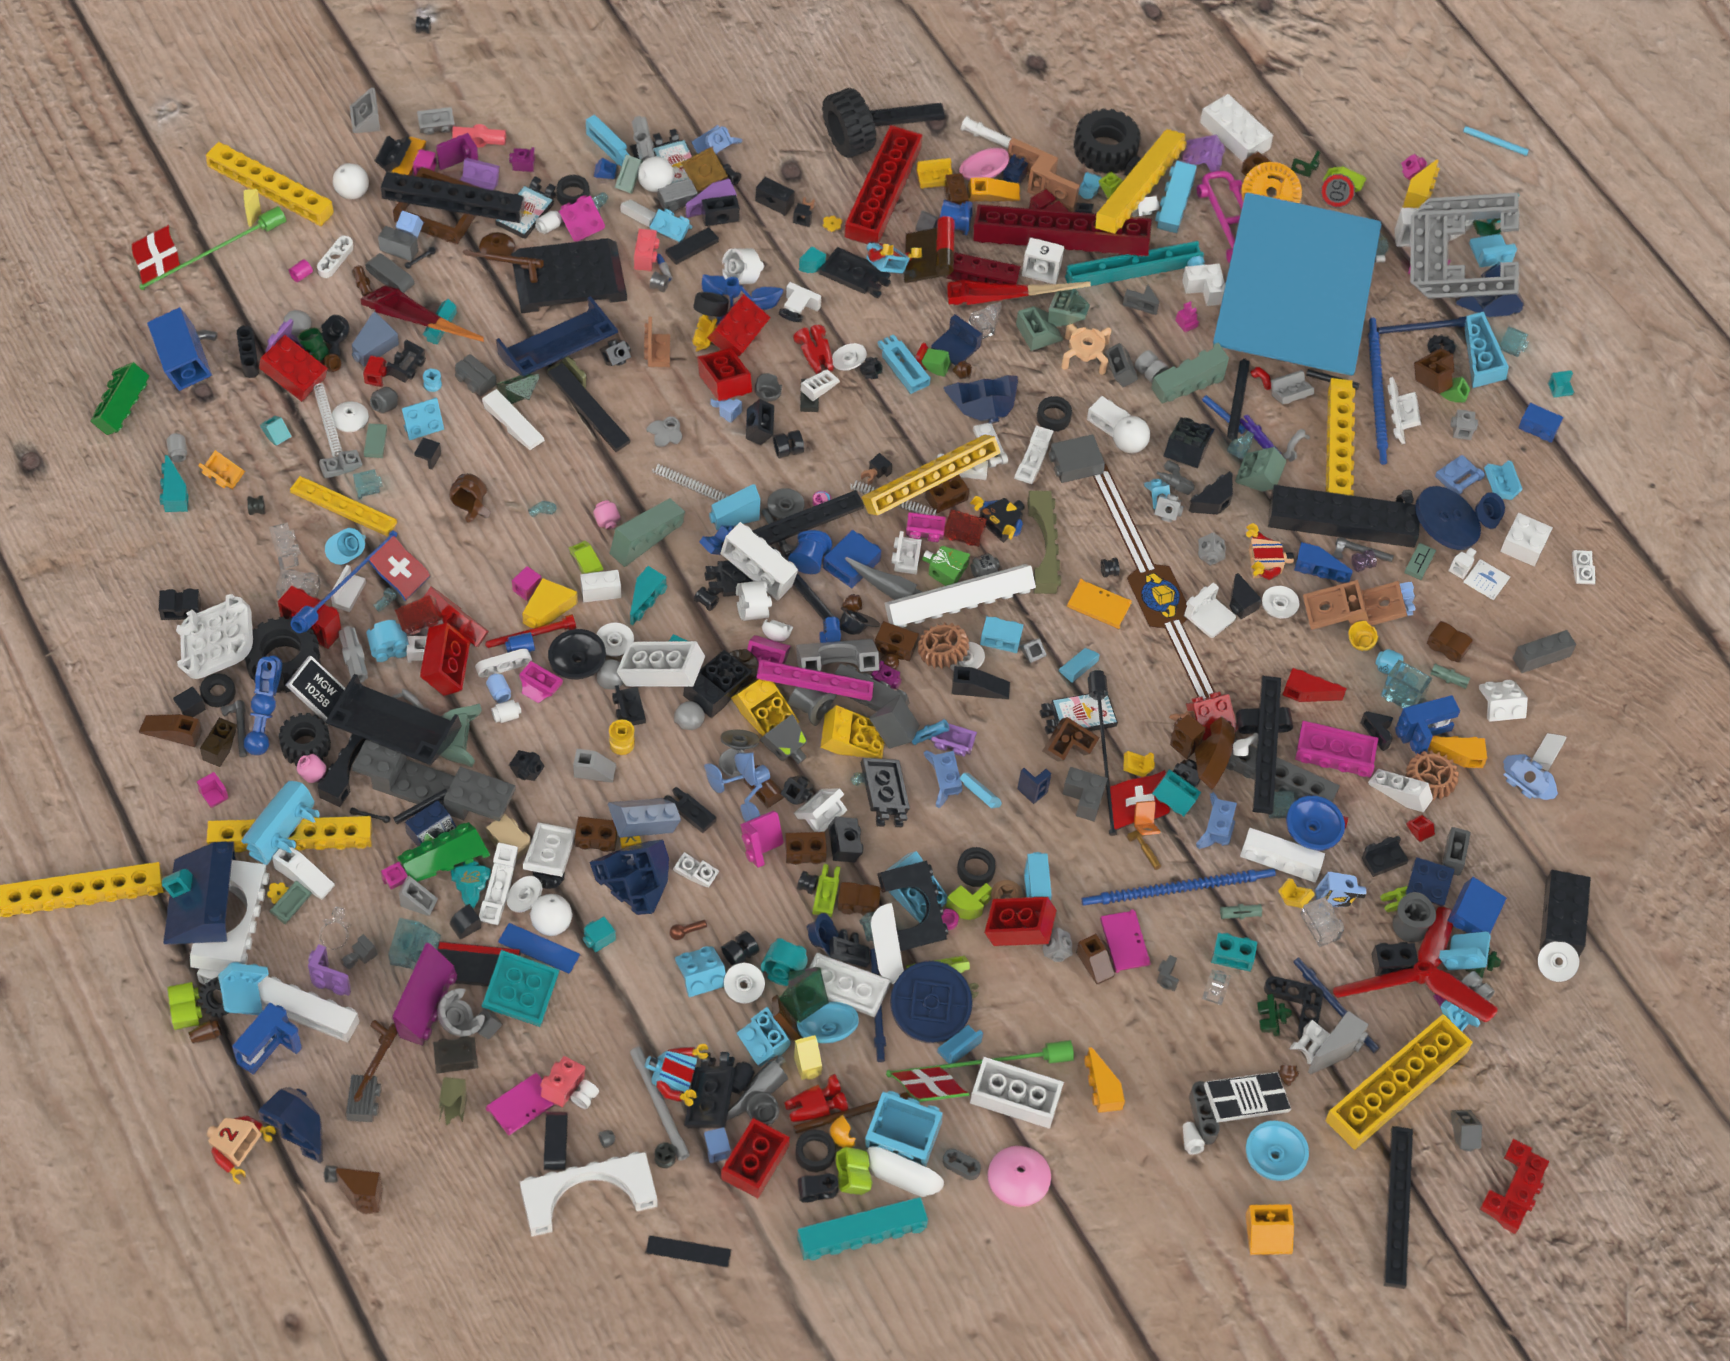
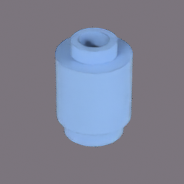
M492 674L489 676L486 685L493 699L497 703L508 701L511 698V690L502 674Z

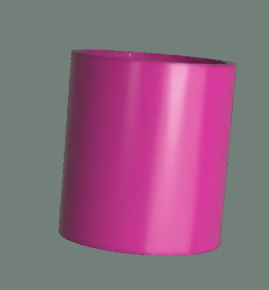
M302 259L289 268L288 271L294 281L300 282L310 275L313 269L305 259Z

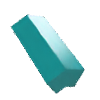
M446 299L441 303L435 314L452 322L457 314V306L449 299ZM426 327L423 335L427 338L428 342L437 345L445 331Z

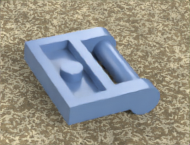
M1461 455L1437 471L1435 477L1448 489L1460 495L1465 488L1475 481L1482 480L1485 474ZM1469 473L1471 474L1470 477L1465 479L1460 484H1455L1457 481H1459Z

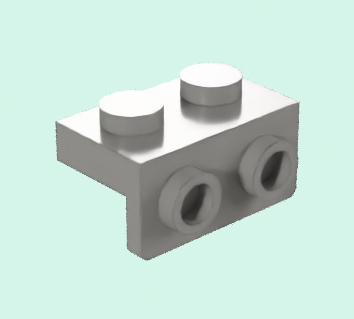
M452 107L417 111L420 133L425 135L434 134L435 131L450 132L455 126Z
M1302 370L1271 380L1272 396L1281 404H1289L1292 401L1304 399L1314 394V387L1305 381L1304 371Z

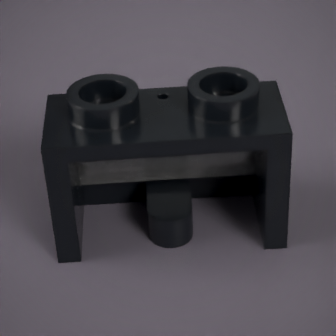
M406 339L403 352H396L393 364L387 363L386 376H393L404 383L408 379L412 380L416 374V368L418 366L422 367L425 363V349Z

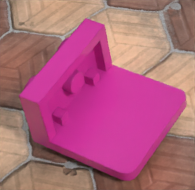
M581 196L576 199V203L572 205L567 203L561 206L562 210L559 211L574 242H578L605 228V224L591 196Z
M909 512L906 536L914 539L928 538L930 542H939V540H943L946 517Z
M771 811L740 824L748 861L752 862L757 868L765 865L762 853L779 847L784 843L778 813Z

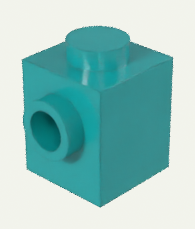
M604 916L597 921H591L584 928L583 941L588 948L592 947L595 953L616 940V931Z

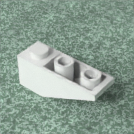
M1377 769L1368 782L1370 786L1403 806L1420 812H1424L1433 800L1429 783L1385 770Z
M289 847L292 853L279 849L272 856L274 868L292 881H298L319 899L322 900L335 886L327 876L296 849Z

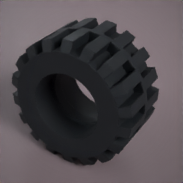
M298 713L296 717L294 715L291 716L289 721L285 720L284 726L280 727V746L284 758L288 759L289 763L292 764L294 762L295 766H297L302 756L310 754L317 755L322 761L323 757L328 756V751L331 749L329 730L325 721L322 718L319 719L318 715L314 714V716H311V713H306V715ZM303 736L314 737L311 742L306 744L296 742L297 739Z

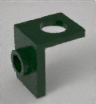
M1317 150L1311 163L1294 158L1291 170L1310 178L1313 170L1317 171L1319 167L1320 151ZM1296 165H1302L1305 170H1299Z
M1494 218L1490 223L1479 220L1472 221L1477 234L1482 237L1499 235L1501 233V227L1498 230L1495 227L1497 221H1501V218Z

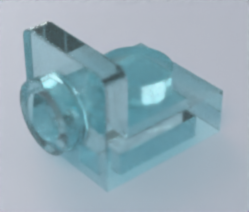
M1247 431L1244 437L1241 436L1239 439H1234L1229 445L1227 452L1243 459L1251 447L1254 434Z

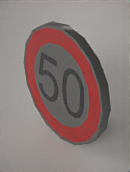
M1343 174L1328 176L1321 186L1323 201L1333 208L1347 206L1355 195L1353 181Z

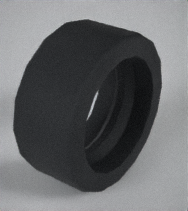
M567 175L562 177L557 183V199L562 205L567 203L572 205L577 202L576 199L584 195L590 196L589 183L582 176ZM569 187H578L583 190L577 196H569L563 193Z
M698 292L695 295L693 308L704 315L722 317L727 313L729 300L720 294Z
M1050 396L1040 402L1037 410V421L1040 426L1052 431H1061L1069 426L1072 407L1068 401L1058 396ZM1049 408H1056L1064 412L1065 417L1054 420L1048 418L1044 411Z
M972 847L966 849L958 860V875L965 884L972 887H981L993 879L996 861L993 855L984 848ZM970 859L983 860L988 865V871L983 875L970 874L965 869V863Z
M816 1129L806 1131L797 1140L796 1160L808 1172L817 1173L824 1171L834 1161L836 1146L828 1133ZM810 1141H820L827 1146L828 1154L823 1160L811 1161L804 1156L803 1147Z

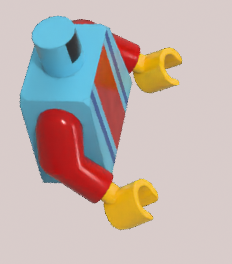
M873 241L867 245V260L883 272L903 274L908 261L922 256V248H911V253L903 254L894 248V245L875 243Z
M706 1044L698 1045L697 1049L694 1047L669 1049L661 1054L658 1059L651 1056L647 1058L645 1068L654 1071L651 1082L665 1099L679 1102L684 1100L687 1106L693 1105V1099H689V1097L696 1098V1092L691 1089L689 1090L697 1062L695 1055H698L700 1059H706L708 1054L700 1053L701 1050H708Z

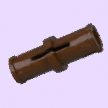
M355 266L352 272L356 279V286L360 289L362 297L373 292L370 287V280L365 275L362 266Z

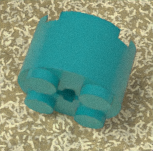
M778 938L770 945L761 964V971L763 973L765 971L768 974L767 978L776 984L789 986L790 983H794L796 985L808 962L807 951L802 946H796L782 938Z

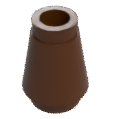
M211 1019L189 1032V1037L193 1044L218 1039V1036L222 1035L218 1021H211Z

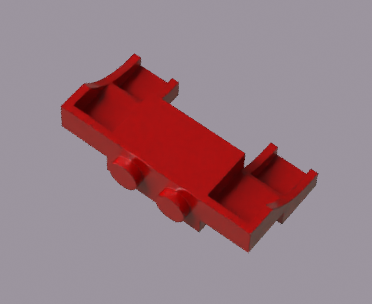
M1513 1138L1504 1159L1516 1165L1518 1169L1505 1196L1489 1189L1480 1210L1497 1220L1504 1229L1516 1234L1527 1210L1531 1212L1535 1206L1536 1200L1533 1198L1535 1193L1540 1194L1544 1186L1541 1180L1550 1161L1531 1152V1147Z

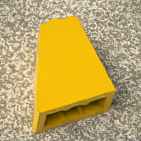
M542 578L522 613L523 624L530 628L550 624L577 604V591Z

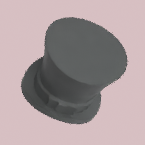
M796 687L789 698L788 705L807 713L810 723L817 726L831 707L837 694Z
M1412 892L1406 894L1400 900L1397 914L1392 922L1397 936L1410 943L1423 940L1428 928L1436 919L1435 908L1431 901L1421 893Z

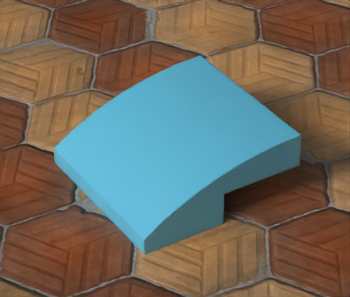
M963 773L959 778L963 785L990 808H999L1002 805L1001 800L970 773Z

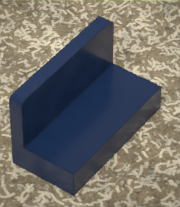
M1023 768L1020 772L1017 789L1029 801L1035 804L1048 793L1052 773L1045 769L1034 777Z

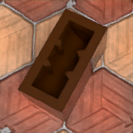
M771 777L761 783L762 788L758 789L755 793L767 809L785 798L781 795L782 789ZM744 778V783L753 791L756 786H751Z

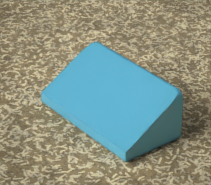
M1084 648L1063 665L1059 672L1073 683L1099 661L1100 654Z

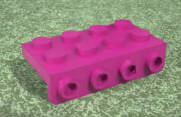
M1302 721L1295 760L1306 764L1319 765L1323 768H1332L1341 772L1358 774L1362 777H1371L1374 771L1378 738Z

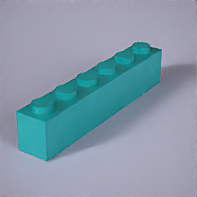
M918 1197L797 1229V1239L803 1259L813 1261L820 1259L826 1254L837 1255L845 1249L851 1248L856 1250L868 1243L879 1244L884 1239L891 1237L892 1239H898L910 1232L913 1234L920 1233L927 1228L928 1218L922 1199Z

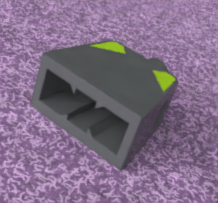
M793 714L760 739L781 761L792 756L796 763L800 764L807 758L800 749L807 743V739Z

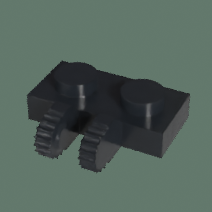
M841 929L838 938L833 936L830 940V957L866 968L870 964L869 947L859 944V934L856 932L851 934L848 941L847 930Z

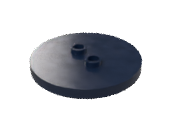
M1431 486L1424 489L1418 495L1415 503L1417 517L1425 531L1438 543L1454 550H1466L1479 540L1481 535L1480 522L1473 508L1459 494L1445 487Z
M937 961L920 962L907 968L896 980L890 996L891 1013L898 1027L910 1038L923 1043L944 1042L959 1033L967 1024L972 1011L971 990L965 978L953 967Z

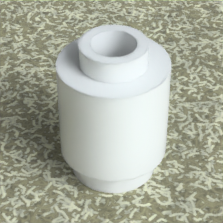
M549 211L536 219V229L540 233L547 234L560 226L562 217L557 211Z
M509 700L496 704L495 707L491 708L495 723H504L519 718L521 708L518 702L515 703L514 700Z

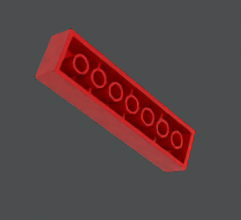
M892 125L889 126L845 223V238L864 244H869L872 241L875 243L880 242L920 153L923 134Z

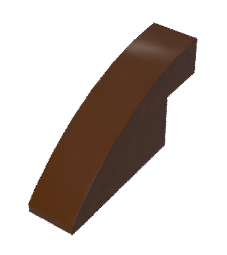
M1222 716L1210 725L1212 735L1194 749L1198 777L1211 790L1216 787L1225 771L1235 741V728Z

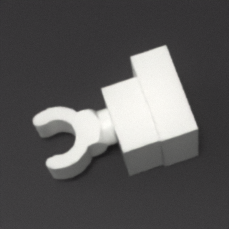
M1471 547L1466 554L1461 551L1454 558L1449 571L1464 579L1475 560L1473 556L1477 551Z

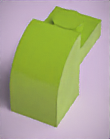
M986 883L972 895L960 885L947 897L946 907L957 912L961 919L972 920L979 918L983 915L984 906L991 900L992 887Z

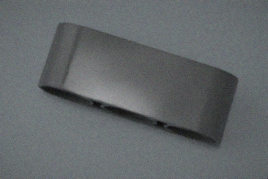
M381 253L365 264L367 271L386 286L399 289L405 293L415 285L413 278L406 271Z
M1198 1081L1192 1086L1189 1100L1195 1126L1205 1144L1210 1145L1216 1141L1220 1126L1219 1122L1216 1121L1205 1091V1082ZM1196 1092H1202L1204 1096H1199ZM1200 1111H1206L1209 1115H1204ZM1205 1130H1211L1213 1134H1208Z

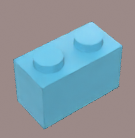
M986 616L980 645L1017 653L1024 625L1015 621L1010 622L997 617Z

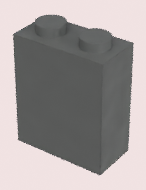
M1094 434L1051 444L1049 459L1050 462H1054L1056 477L1059 476L1061 483L1103 474L1105 462Z

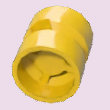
M616 720L609 727V746L615 754L627 755L634 749L635 745L634 726L627 720Z

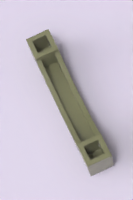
M1029 491L1027 500L1028 516H1032L1035 519L1045 541L1044 559L1038 568H1034L1033 576L1036 588H1033L1034 594H1056L1057 587L1061 586V575L1057 573L1060 570V560H1056V555L1059 554V545L1055 544L1058 536L1057 529H1054V524H1056V513H1053L1055 498H1052L1051 491Z

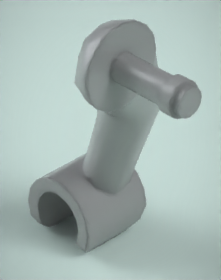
M1300 429L1295 433L1288 443L1287 451L1282 455L1285 459L1289 458L1290 462L1297 458V454L1294 451L1296 444L1303 437L1307 440L1310 439V436L1305 434L1304 429Z
M402 689V693L392 696L393 698L404 697L413 706L431 712L430 709L424 708L418 698L406 689Z

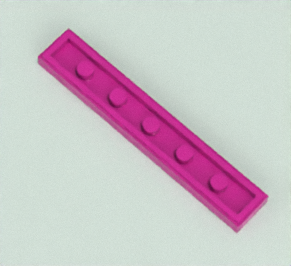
M759 660L756 679L871 701L874 682Z

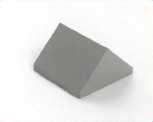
M373 87L350 106L354 133L380 131L376 94Z

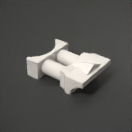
M1313 1020L1303 1028V1036L1299 1042H1293L1289 1048L1290 1050L1297 1049L1302 1051L1307 1058L1308 1064L1312 1063L1315 1053L1330 1035ZM1309 1041H1312L1313 1043L1311 1044L1309 1049L1306 1050L1305 1046Z

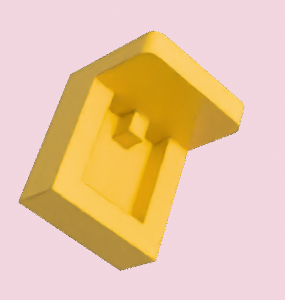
M1131 751L1124 753L1123 771L1140 777H1144L1153 771L1155 767L1154 753L1150 752L1146 756Z
M1288 878L1278 890L1286 905L1304 908L1315 895L1312 889L1297 887L1292 878Z

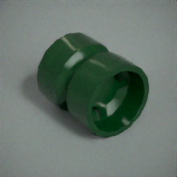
M318 328L306 329L298 335L297 338L301 347L318 361L324 359L329 354Z

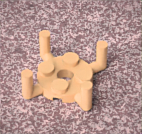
M1073 323L1067 325L1065 339L1070 340V350L1063 355L1062 369H1068L1070 358L1075 355L1084 362L1097 358L1101 362L1099 373L1102 375L1106 374L1108 358L1103 352L1105 345L1109 344L1111 329L1107 327L1099 331L1094 328L1092 330L1086 329V327L1077 328ZM1083 342H1090L1092 344L1085 345Z

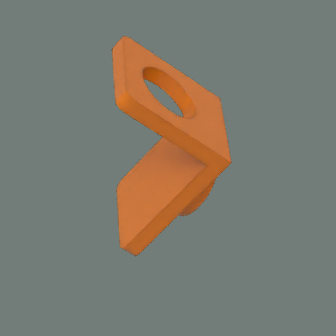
M1154 801L1136 802L1134 827L1141 835L1160 834V830L1154 824Z

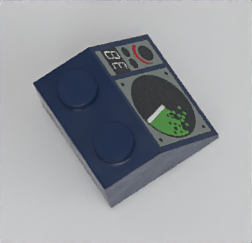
M436 801L405 821L406 833L417 847L424 841H431L441 833L449 832L456 828L450 814L439 801Z

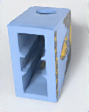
M1327 872L1315 889L1317 907H1348L1355 898H1365L1366 887L1358 886L1355 876Z

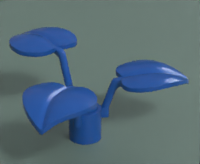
M705 274L702 277L703 292H712L722 296L723 294L730 297V308L734 305L733 298H737L741 291L762 310L775 307L783 294L782 288L760 287L752 292L751 297L743 285L739 284V280L736 277L725 279L724 276H709ZM724 316L717 317L718 320L716 326Z

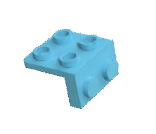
M1500 234L1472 238L1469 241V245L1480 268L1493 266L1499 261L1500 263L1513 262L1517 251L1516 245H1506Z
M1489 932L1453 935L1450 950L1440 951L1439 958L1448 971L1486 967L1491 935Z
M702 947L700 950L682 953L680 956L675 957L676 964L684 977L686 992L689 997L724 987L725 967L714 947Z
M233 962L219 973L224 1010L230 1013L259 1015L263 1010L258 983L269 975L268 968L258 966L257 964L246 965Z

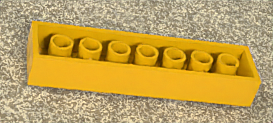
M1442 1014L1329 1111L1325 1121L1356 1150L1465 1056L1473 1042Z

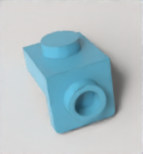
M1086 172L1083 182L1080 184L1079 195L1085 199H1093L1098 193L1100 187L1099 180L1102 177Z

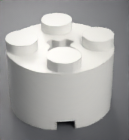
M753 248L729 249L724 254L722 263H725V269H722L724 278L736 277L739 280V284H754L764 267L759 255Z
M766 581L737 584L736 596H739L737 609L741 620L769 618L768 607L772 606L771 597L767 596Z

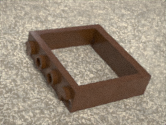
M421 167L416 174V177L481 188ZM398 202L393 210L395 223L398 222L402 211L408 212L406 211L409 206L408 203ZM464 213L455 228L419 216L424 222L420 232L458 245L476 215Z

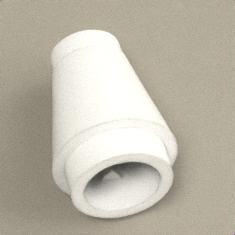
M1194 1122L1183 1124L1184 1149L1191 1155L1201 1153L1204 1150L1205 1142Z

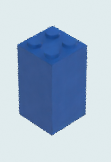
M181 307L147 322L163 370L179 391L212 376L196 328Z

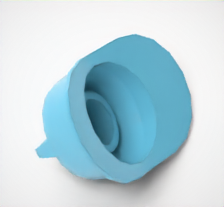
M346 528L327 540L325 544L326 557L334 564L342 565L348 563L363 553L366 536L362 535L355 528Z

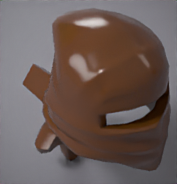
M470 473L458 476L451 485L449 497L455 506L468 512L465 517L466 522H472L477 515L486 519L491 514L482 504L483 496L487 493L484 482L479 477Z

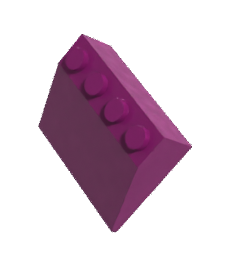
M427 942L392 1016L399 1037L423 1046L425 1040H429L432 1033L431 1026L433 1022L438 1020L439 1002L447 993L450 985H454L457 978L454 965Z

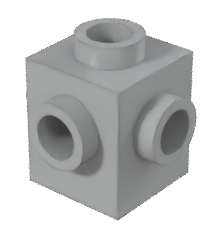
M1457 410L1455 417L1452 416L1450 424L1453 427V438L1472 439L1473 433L1477 430L1478 426L1475 412Z
M1160 494L1154 515L1161 516V519L1167 522L1176 521L1177 516L1181 517L1183 511L1182 500H1179L1176 495L1168 494L1164 496Z
M1213 532L1198 539V555L1201 560L1211 566L1226 559L1225 541Z
M1058 927L1053 929L1049 944H1043L1044 956L1054 962H1062L1065 958L1072 956L1070 933Z

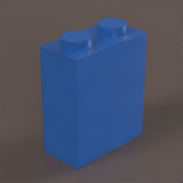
M852 530L824 557L823 569L852 589L863 577L845 558L848 557L874 568L881 560V549L876 544L866 540L862 534Z
M1472 877L1464 883L1447 921L1452 923L1455 928L1461 929L1466 933L1489 932L1490 934L1506 901V897L1475 877Z

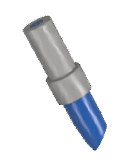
M658 253L657 262L663 275H669L670 282L673 280L669 267L662 255Z

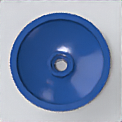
M1305 796L1299 798L1291 805L1287 812L1286 824L1290 835L1296 842L1308 849L1326 850L1332 848L1341 840L1344 834L1345 821L1341 811L1335 804L1323 797Z

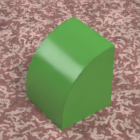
M928 348L922 360L924 367L928 371L945 377L951 365L949 353L942 350Z
M1463 377L1452 378L1453 387L1440 395L1452 402H1466L1471 390Z

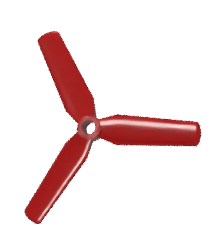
M1446 907L1437 908L1436 919L1426 932L1418 950L1419 962L1414 965V968L1334 987L1332 990L1334 996L1340 998L1416 981L1421 985L1426 984L1433 993L1483 1022L1490 1021L1498 1011L1495 1005L1450 973L1437 969L1442 962L1439 958L1440 951L1446 950L1453 924L1447 921L1452 909Z

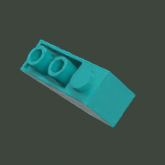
M165 455V463L161 464L164 478H161L160 481L161 489H163V493L160 494V505L164 506L165 512H188L189 495L187 486L169 456Z
M647 566L636 579L630 611V624L632 626L637 620L640 621L645 611L655 604L657 597L663 595L667 589L666 576L650 566Z

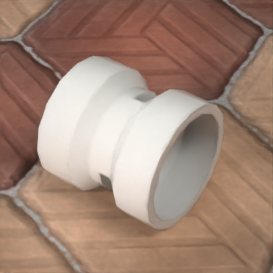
M582 1080L578 1085V1091H574L570 1099L580 1108L588 1109L591 1099L598 1095L599 1089L593 1083Z

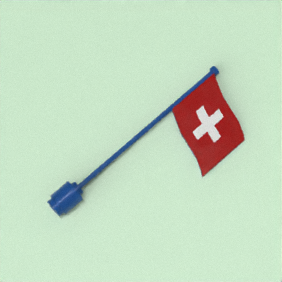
M393 530L389 533V537L314 608L304 606L294 615L290 625L297 633L306 632L319 619L317 610L368 561L378 574L399 592L405 601L430 578V574L423 564L396 539L398 536L397 532Z

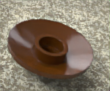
M495 232L481 239L479 250L480 253L485 254L494 253L511 256L515 250V244L509 235Z

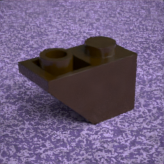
M220 717L218 718L200 747L203 761L218 767L222 766L230 753L237 724Z

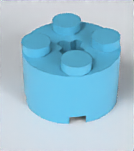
M386 620L374 624V629L371 631L370 628L367 630L366 634L370 651L377 662H384L394 656L396 658H403L407 655L406 651L409 641L403 622L400 621V624H397L396 620Z

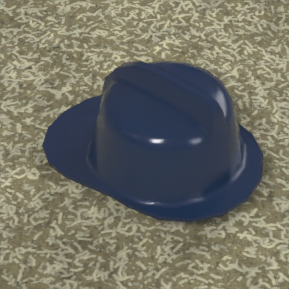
M1493 492L1486 493L1475 507L1478 521L1488 529H1495L1505 513L1504 501L1498 494Z
M821 913L806 928L811 944L815 947L823 948L830 956V940L833 936L838 938L839 933L830 916L826 913Z

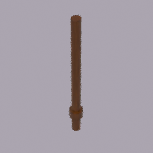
M908 1092L899 1094L900 1098L908 1100V1098L913 1099V1097H911ZM879 1100L848 1109L844 1112H837L794 1125L795 1134L833 1123L841 1115H844L847 1119L876 1110Z

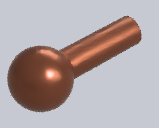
M705 919L686 926L675 924L670 928L669 934L672 939L681 940L685 934L706 928L708 925Z

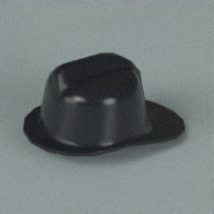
M841 607L843 614L840 619V630L847 634H860L867 626L880 627V623L874 618Z

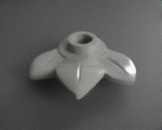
M673 416L665 418L664 421H654L646 429L647 432L655 434L654 442L658 447L666 446L669 442L678 444L682 439L680 422Z

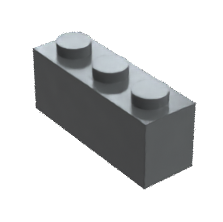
M1568 630L1518 646L1513 660L1520 672L1525 673L1571 657L1576 643Z

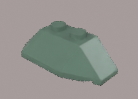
M1075 289L1057 291L1049 307L1048 323L1062 327L1063 325L1067 326L1086 318L1090 304Z

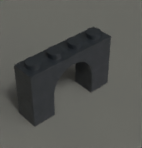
M927 861L877 873L882 893L900 888H912L918 891L925 900L926 913L922 921L914 927L897 931L900 951L947 939L948 928L946 923H943L941 917L943 915V908L937 902L938 889L936 884L932 882L933 870Z

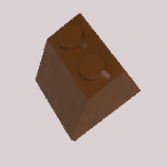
M336 1168L339 1188L356 1210L364 1214L379 1213L383 1191L380 1172Z

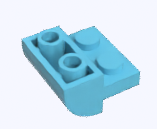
M768 1007L752 1017V1022L737 1032V1035L759 1067L776 1055L780 1056L785 1053L791 1045L790 1039L773 1018V1013Z

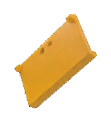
M1080 579L1067 607L1120 629V625L1132 604V600Z

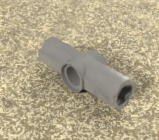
M637 116L632 121L633 138L637 145L639 159L644 161L655 156L653 150L654 143L650 136L646 117Z
M350 626L343 627L339 631V638L343 647L342 653L345 665L348 666L350 677L352 678L356 674L362 683L368 679L362 646L359 644L355 628Z

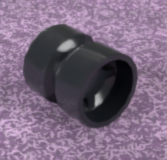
M799 430L790 431L787 435L784 433L773 435V445L778 458L788 457L790 453L793 455L804 453L803 438Z
M743 931L735 937V941L730 940L721 946V951L731 966L744 963L746 958L750 959L760 951L756 940L748 931Z

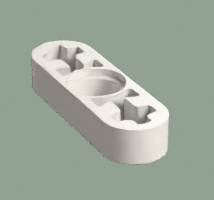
M339 237L319 261L317 270L320 277H331L352 252L353 241L350 237ZM335 254L340 256L338 259L330 258Z
M519 649L481 660L475 665L478 676L484 678L492 674H499L526 666L532 661L528 649Z

